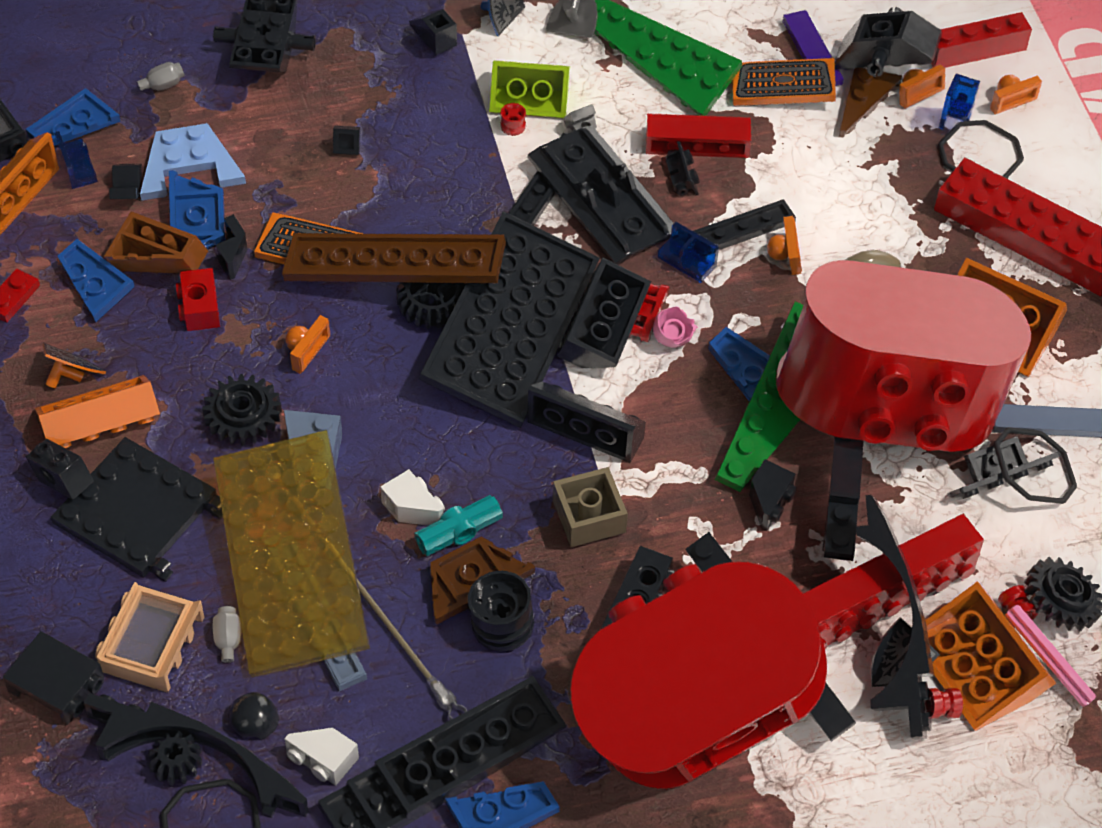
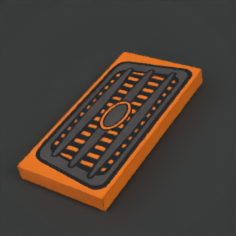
M834 58L742 62V68L733 79V106L836 102Z
M272 212L256 246L254 255L255 258L285 265L293 233H363Z

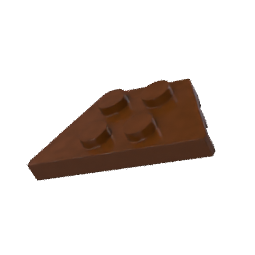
M482 536L430 562L434 622L437 625L468 609V593L471 585L479 577L489 572L503 570L515 573L525 579L535 574V566L530 562L525 564L515 559L512 552L496 547L493 542Z

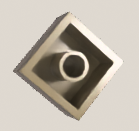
M609 467L553 481V503L570 547L626 533L628 513Z

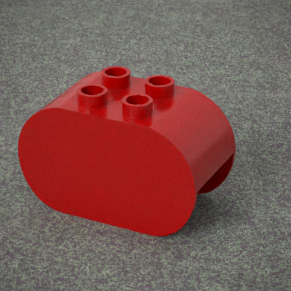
M832 261L821 265L813 271L806 284L805 302L790 346L781 358L776 371V386L779 395L785 405L799 419L819 431L840 438L863 440L873 444L887 443L918 447L928 451H964L980 445L989 437L1031 342V330L1025 315L1006 294L983 281L970 277L858 261Z
M729 562L713 566L701 573L696 564H691L677 570L664 580L663 584L668 592L647 604H645L641 595L633 596L620 602L608 612L612 624L601 629L590 639L577 660L572 676L571 700L575 718L586 739L625 777L640 785L656 789H671L683 786L800 721L817 705L824 691L827 679L826 651L819 633L817 620L802 591L790 579L772 568L751 562Z

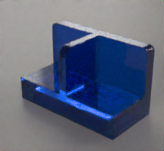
M955 74L946 94L939 123L940 129L944 130L949 117L961 121H970L980 85L979 80Z
M54 132L58 152L72 189L97 183L98 180L90 160L88 147L83 139L64 143L60 132Z
M674 222L671 228V238L658 250V258L702 283L717 267L719 247L682 224Z

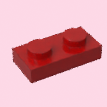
M17 268L0 286V320L7 323L40 287L39 279Z

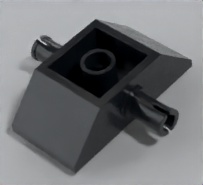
M245 0L241 20L237 28L215 26L213 30L214 42L234 43L229 68L286 72L292 49L315 51L316 46L315 35L295 34L297 0Z
M891 7L885 13L863 14L844 36L835 58V69L851 70L867 67V72L875 77L876 73L878 76L882 75L884 66L898 67L906 64L925 65L933 63L942 31L912 10L902 11L900 8L895 7L893 12V7Z

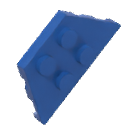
M170 170V226L196 235L207 249L226 240L223 188L212 184H204L201 180L193 177L189 180L178 176L176 171Z

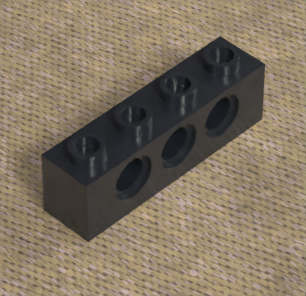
M639 546L610 610L620 602L633 596L641 595L645 604L662 596L665 588L664 580L676 572L672 570L673 557ZM650 582L652 585H645L643 583ZM608 614L601 629L612 624Z

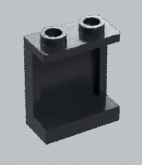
M40 631L3 676L9 693L16 697H19L21 693L29 696L57 712L62 722L68 725L74 717L76 718L82 713L85 707L84 702L89 693L96 694L101 689L104 675L100 663Z

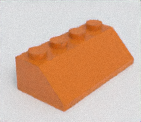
M48 132L29 140L23 148L17 151L14 158L0 170V235L59 170L52 136Z
M145 375L35 408L45 440L49 439L64 448L70 447L72 445L71 441L81 438L83 442L94 440L100 437V432L110 430L111 433L127 429L126 424L136 421L139 425L149 423L155 420L154 416L160 414L151 382Z

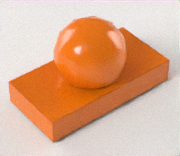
M938 65L925 72L917 68L908 70L903 76L902 83H900L899 105L907 108L944 90L946 68Z
M1004 75L997 83V90L994 91L990 107L991 111L994 114H999L1036 100L1042 80L1038 75L1023 81L1015 75Z
M793 216L783 217L786 236L777 234L768 240L766 250L774 260L782 261L789 257L792 275L801 274L802 265L795 218Z
M320 315L310 329L304 326H295L288 330L285 342L288 348L292 350L290 357L293 371L301 374L329 339L330 328L328 318Z

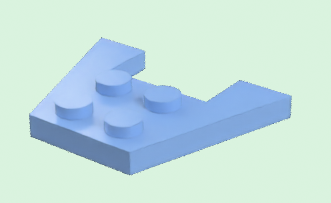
M208 123L156 131L140 196L141 201L168 196L164 177L169 176L170 170L176 171L179 175L216 169L221 188L246 184V179Z

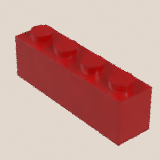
M1023 12L940 29L942 36L931 64L933 67L941 65L947 68L1026 51L1032 28Z
M647 114L646 154L667 155L668 151L679 149L677 142L680 141L684 150L689 149L692 156L749 158L751 117Z

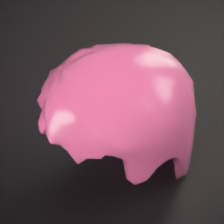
M678 306L663 309L656 315L652 331L658 343L676 348L688 343L698 326L694 324V319L687 318V314Z

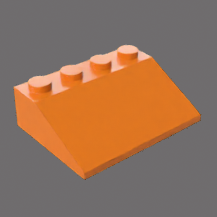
M966 257L957 274L958 276L974 278L997 288L1006 294L1025 315L1031 330V342L1018 373L1030 377L1067 312V303Z
M978 581L925 620L929 644L940 654L932 663L934 675L944 689L958 688L963 698L962 714L975 731L1030 703L1056 684L1043 664Z

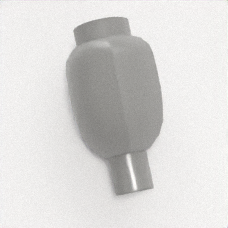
M166 62L151 69L147 73L146 78L137 81L140 91L147 88L157 91L168 89L179 83L180 78L184 77V72L179 62L175 64Z
M230 606L220 607L218 614L213 617L214 643L221 650V659L224 663L234 661V650L240 643L242 632L241 618L236 614V608Z

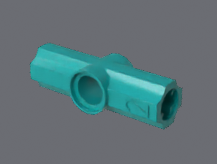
M489 495L465 508L454 506L448 509L439 521L415 532L414 538L422 554L429 556L453 543L463 545L475 537L478 530L502 519L503 512L496 498Z

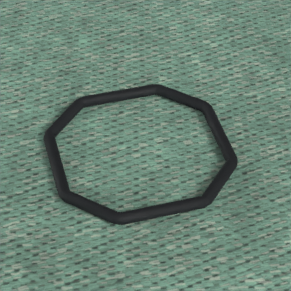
M987 120L958 122L939 142L938 148L943 165L947 169L954 171L956 167L948 163L943 145L962 126L986 125L1014 141L1019 159L1003 177L1008 179L1024 161L1019 139Z
M1008 427L1004 429L994 442V449L1004 480L1027 500L1064 504L1077 488L1067 452L1046 433L1039 430ZM1009 433L1040 436L1059 451L1071 483L1070 488L1062 498L1030 495L1009 477L1000 449V444Z
M230 779L184 786L162 810V828H169L167 814L184 793L224 785L230 786L250 799L254 827L261 828L257 799L253 793Z

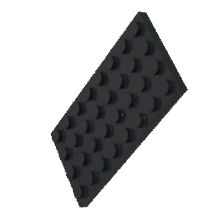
M503 211L492 232L494 235H504L506 241L498 283H466L420 374L419 380L521 428L528 414V389L531 385L543 381L600 257Z

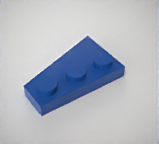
M85 88L25 130L27 137L30 139L46 132L50 133L53 144L56 146L121 121L120 115Z
M78 239L73 241L58 255L61 265L95 322L135 287L133 280Z
M725 327L709 342L708 350L750 401L770 355L728 327Z
M544 781L508 787L505 791L496 793H474L473 797L457 799V797L445 798L446 805L460 828H529L559 812V805Z

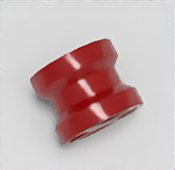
M518 103L504 105L500 112L501 130L510 136L522 134L526 128L525 108Z

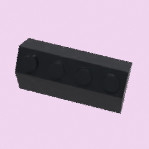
M602 258L592 274L557 356L580 368L616 367L652 281Z
M542 381L531 385L528 389V423L631 463L644 439L645 421L640 420L634 415H627L617 411L609 405H602L591 401L583 395H576L563 390L558 385H551Z

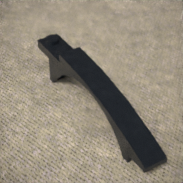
M834 436L828 506L822 543L823 558L854 560L861 488L863 440Z
M865 495L868 525L856 526V534L861 540L883 552L894 564L906 585L912 608V633L904 661L890 683L870 699V706L874 711L908 709L910 738L927 739V731H931L932 725L930 713L925 712L924 700L929 699L927 681L922 682V677L934 676L925 617L911 570L890 522L878 501L872 495Z
M710 532L685 549L701 572L719 564L733 562ZM826 683L820 700L809 714L832 742L854 726L856 722Z
M89 693L84 705L88 718L106 723L96 743L100 759L109 762L132 748L153 743L155 739L164 741L165 732L170 737H175L179 730L183 738L191 734L195 743L220 751L235 761L246 772L258 792L264 816L272 818L278 807L307 817L309 812L307 798L286 778L247 748L202 722L154 702L150 703L145 712L137 705L129 704L127 706L118 703L108 695L102 694L98 696Z

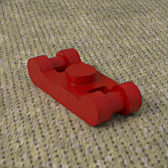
M650 284L636 318V321L645 323L644 327L634 323L629 337L634 335L640 337L641 341L649 343L655 317L661 311L667 299L670 286Z

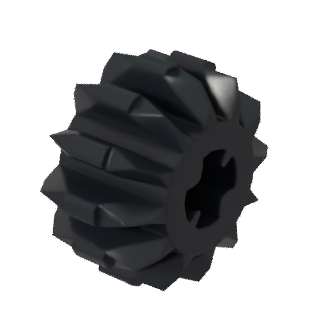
M179 730L175 737H170L165 732V740L155 739L153 743L155 749L149 750L150 770L156 773L157 780L160 782L167 779L168 784L173 786L175 781L180 779L183 784H186V776L196 777V768L202 765L201 747L198 743L194 742L191 734L183 738Z

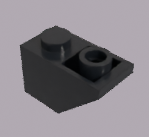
M444 9L428 12L409 21V25L435 55L457 46V24Z
M766 459L752 478L749 493L761 529L765 531L768 530L772 522L777 523L784 510L783 504L785 501L790 502L797 490V487L794 486L796 474Z

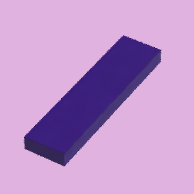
M807 10L783 15L782 21L802 59L832 58ZM835 69V87L843 85L844 82L839 69Z

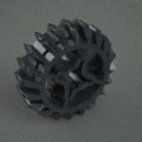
M399 282L400 285L396 289V302L400 308L401 315L406 316L408 323L415 321L417 328L424 324L427 330L431 326H436L440 329L442 324L446 325L466 283Z

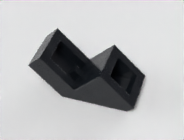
M142 163L112 165L113 187L109 188V198H139Z
M234 214L224 218L228 240L216 244L218 262L230 280L236 277L248 250L245 231Z

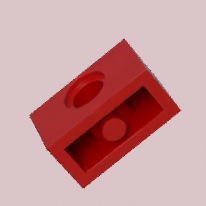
M213 268L181 271V283H176L178 300L183 299V304L178 305L180 321H186L187 331L220 327Z

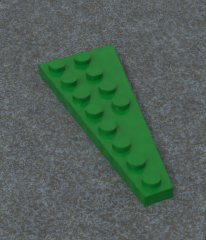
M595 0L598 17L594 34L605 39L611 48L620 51L625 55L627 61L650 79L656 80L663 86V90L668 94L672 93L680 100L684 107H689L698 116H706L742 68V60L611 0Z
M796 301L791 307L714 479L738 492L742 491L756 474L763 461L767 460L801 420L785 405L776 386V371L779 362L788 351L803 305Z

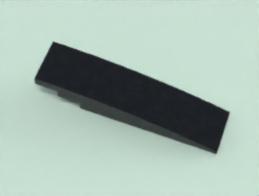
M531 676L376 760L373 767L347 780L346 786L318 800V807L331 828H403L446 802L445 798L459 795L566 728V723L534 676Z

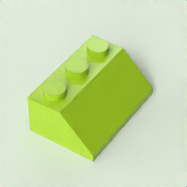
M493 60L489 112L500 113L504 105L518 103L525 108L526 115L564 118L567 112L571 66Z

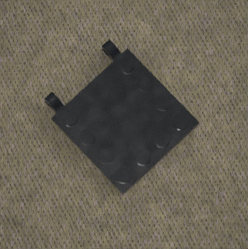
M124 437L91 473L94 482L73 500L68 498L51 516V520L56 526L143 578L151 572L161 580L167 581L173 574V571L168 569L171 563L162 558L204 509L219 519L225 515L228 509L223 507L226 500L217 495L214 487Z

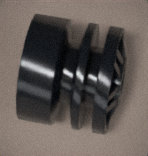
M502 570L489 572L479 577L471 585L468 593V606L473 634L478 642L488 649L499 652L513 650L522 646L531 637L534 629L531 593L525 580L515 573Z

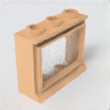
M134 582L130 592H126L122 598L121 610L117 617L114 616L110 621L105 641H101L97 647L95 657L101 665L102 672L168 693L171 688L168 674L172 667L178 669L181 665V647L184 642H192L194 637L192 625L194 621L202 622L204 619L201 600L192 602L139 586L137 582Z

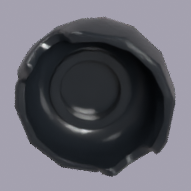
M249 692L235 699L228 714L231 728L245 739L247 737H257L261 740L267 738L276 730L280 720L278 709L274 703L264 694L258 692Z

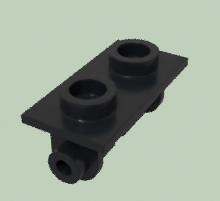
M678 141L679 149L668 151L665 157L674 191L679 196H684L693 189L696 195H699L696 184L700 183L696 170L691 168V164H694V159L690 150H684L680 141Z

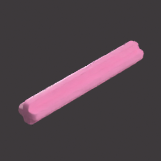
M1019 605L1012 607L1005 614L1006 618L1079 704L1083 707L1087 706L1095 699L1094 692Z

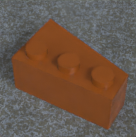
M131 211L104 257L121 272L180 273L181 271L198 270L208 250L196 235Z

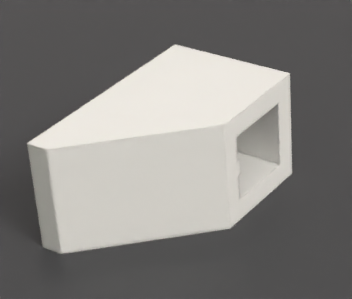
M409 469L381 486L382 504L398 522L429 526L439 521L443 511H445L442 501L437 496L433 497L429 493L423 479L419 476L415 477Z
M334 728L292 733L284 738L287 756L298 765L303 763L311 769V772L323 782L328 780L335 786L359 759L358 745Z

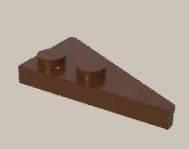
M854 68L839 137L844 138L845 135L850 134L856 128V124L862 118L866 119L877 108L878 104L888 97L889 92L895 86H900L903 75L883 72L880 76L876 73L874 77L867 72V68Z

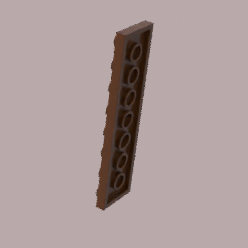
M293 233L282 275L284 281L498 283L506 241L504 235Z

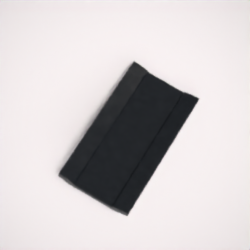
M593 125L579 128L541 145L527 155L530 162L611 262L618 265L648 247L681 234L677 226Z

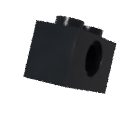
M49 439L39 443L34 450L25 456L39 482L72 500L94 482L81 456Z

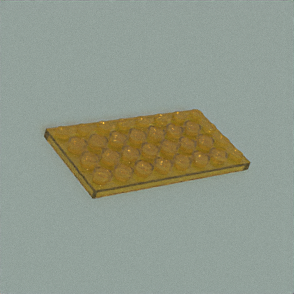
M327 430L214 457L238 609L251 677L370 649L336 468Z

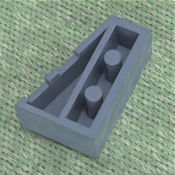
M284 410L299 503L328 506L342 439L341 416Z

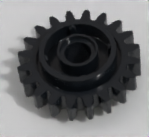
M240 374L238 381H234L231 376H228V384L218 381L219 390L210 388V397H204L205 406L202 407L205 426H209L212 435L218 433L220 441L229 437L230 445L236 439H240L241 445H245L247 438H250L253 443H257L256 435L267 438L266 429L275 431V422H280L281 420L280 412H282L279 393L274 392L273 384L266 386L264 378L256 383L254 375H251L248 380H244L243 374Z
M1047 557L1045 561L1040 559L1027 573L1024 583L1028 587L1024 592L1032 595L1028 602L1030 604H1037L1038 608L1035 612H1043L1046 615L1045 621L1054 620L1057 628L1064 623L1068 631H1071L1075 626L1080 632L1084 627L1089 629L1102 615V594L1096 592L1100 585L1091 583L1092 575H1083L1082 566L1077 569L1073 567L1071 560L1065 565L1061 557H1058L1055 562L1051 557Z

